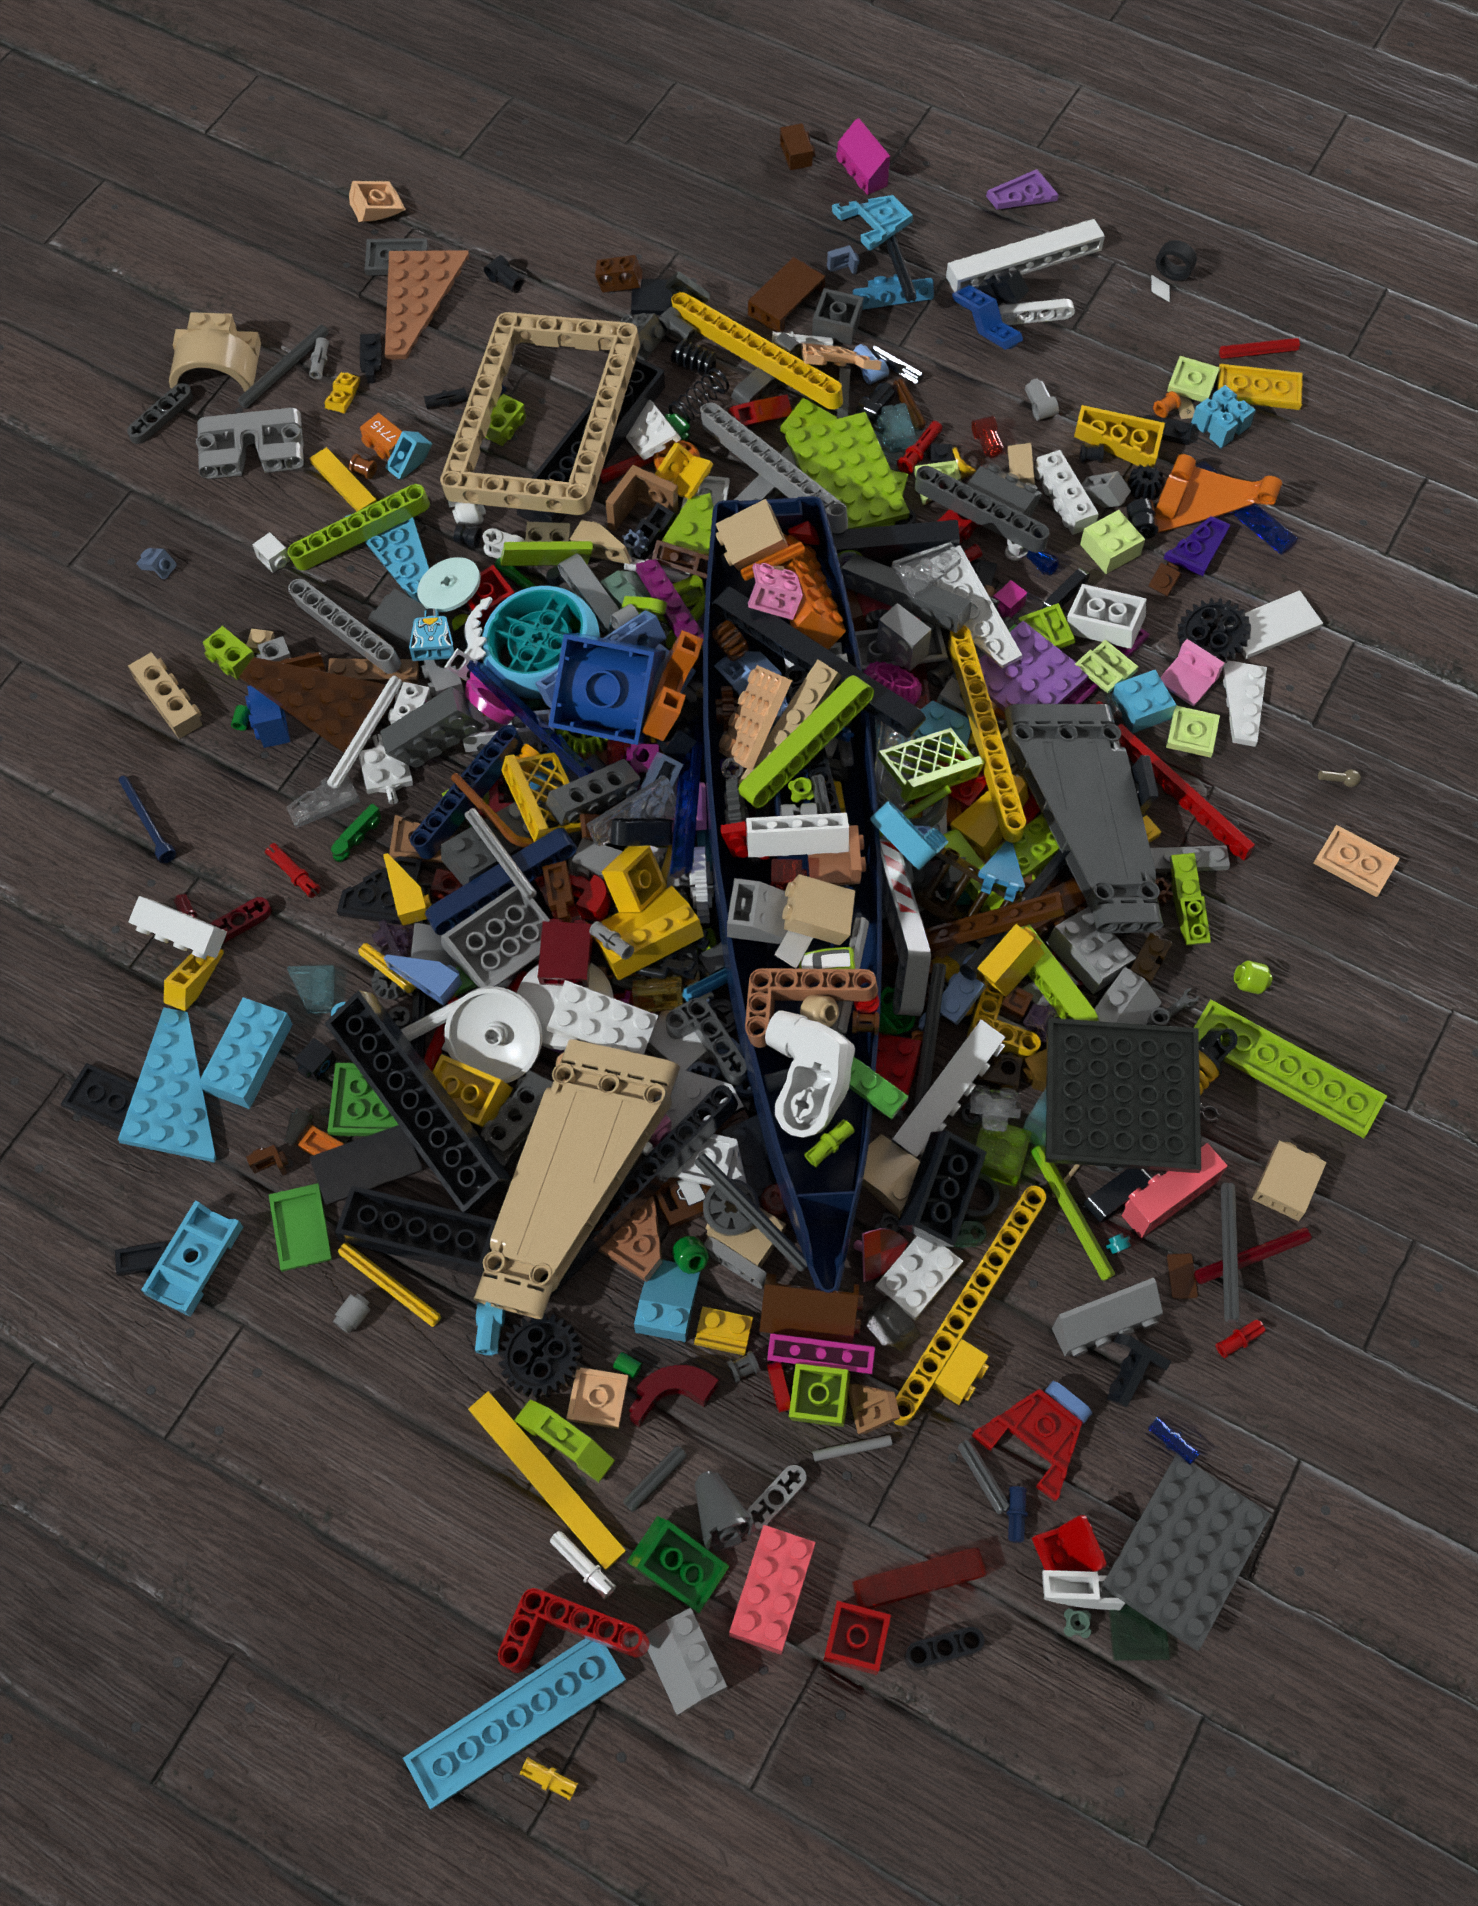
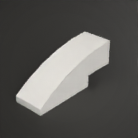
M1042 1571L1044 1600L1070 1606L1103 1610H1120L1125 1602L1101 1588L1106 1576H1099L1098 1572Z

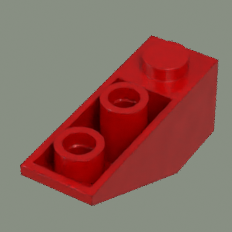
M788 394L732 406L728 409V413L745 427H750L788 417L792 410Z

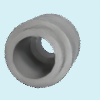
M358 1293L355 1297L349 1295L335 1313L336 1318L333 1320V1323L350 1334L353 1329H357L369 1313L370 1308L367 1305L370 1302Z

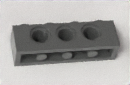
M622 759L550 791L545 807L560 826L575 823L580 819L581 814H594L605 806L614 805L618 800L632 797L637 792L641 778L629 763Z
M529 1070L525 1077L521 1076L515 1087L516 1092L513 1097L507 1098L503 1106L504 1112L500 1118L497 1117L493 1121L488 1138L483 1139L507 1173L526 1143L545 1090L552 1087L553 1084L552 1081ZM527 1097L534 1098L531 1103L525 1104L522 1102ZM513 1118L522 1119L518 1124L510 1123ZM502 1138L509 1139V1142L505 1145L497 1144Z

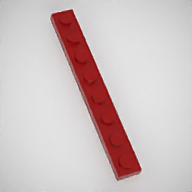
M1120 724L1118 726L1121 730L1120 746L1126 749L1130 760L1135 764L1141 755L1150 756L1155 781L1162 786L1163 790L1167 794L1172 795L1183 809L1188 810L1194 815L1201 825L1206 826L1217 840L1227 845L1235 856H1239L1243 861L1251 855L1255 844L1124 725Z

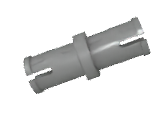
M325 338L316 339L315 349L311 354L312 364L309 376L316 380L322 378L323 368L328 359L326 354L329 341Z
M599 921L593 923L590 927L589 933L600 940L606 949L613 950L625 960L632 956L634 947L621 939L618 932L611 931Z

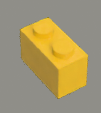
M961 1339L936 1379L932 1389L958 1405L961 1404L963 1399L968 1401L976 1387L972 1386L977 1377L982 1379L989 1368L985 1364L989 1356Z

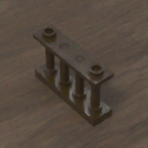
M943 847L936 855L943 860L928 886L924 888L919 887L914 892V896L918 905L948 923L978 914L990 894L981 891L968 913L963 914L957 910L955 905L970 880L974 879L983 884L984 879L978 877L980 869L959 857L960 854L956 850ZM952 865L963 872V875L949 898L943 901L936 897L935 891ZM993 883L991 892L993 891L1004 898L1007 887ZM1018 891L1015 894L1014 902L1004 899L999 908L1025 900V897L1022 896L1021 891ZM987 937L979 938L975 941L982 944Z

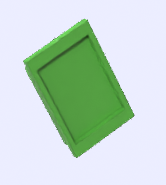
M319 1184L306 1185L269 1194L281 1272L332 1260Z

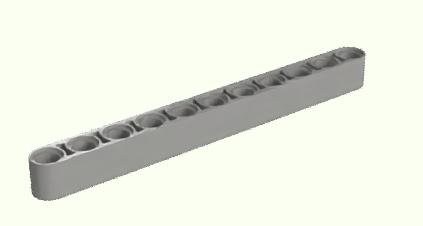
M706 403L701 406L702 426L706 432L788 498L819 497L824 503L831 532L842 533L847 530V508L842 502L719 405Z

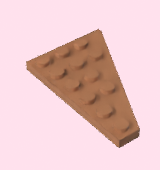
M389 251L385 338L386 360L408 358L412 347L418 342L419 335L423 329H426L433 318V313L440 307L442 298L445 294H448L455 278L461 273V268L465 261L469 260L468 251Z

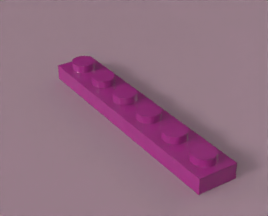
M657 559L637 563L636 572L652 598L668 603L663 616L676 637L678 638L683 630L703 639L704 634Z

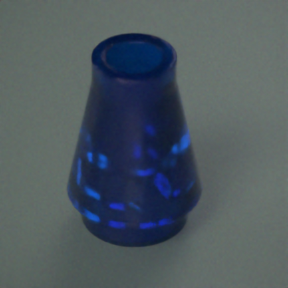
M1030 550L1027 553V559L1043 575L1051 576L1059 567V561L1054 555L1046 552L1035 553Z

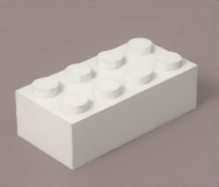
M565 980L546 1031L568 1039L644 1055L658 1015Z

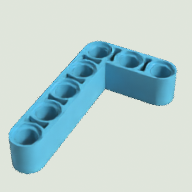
M887 801L870 818L887 839L919 870L948 843L944 835L935 827L923 835L890 801Z

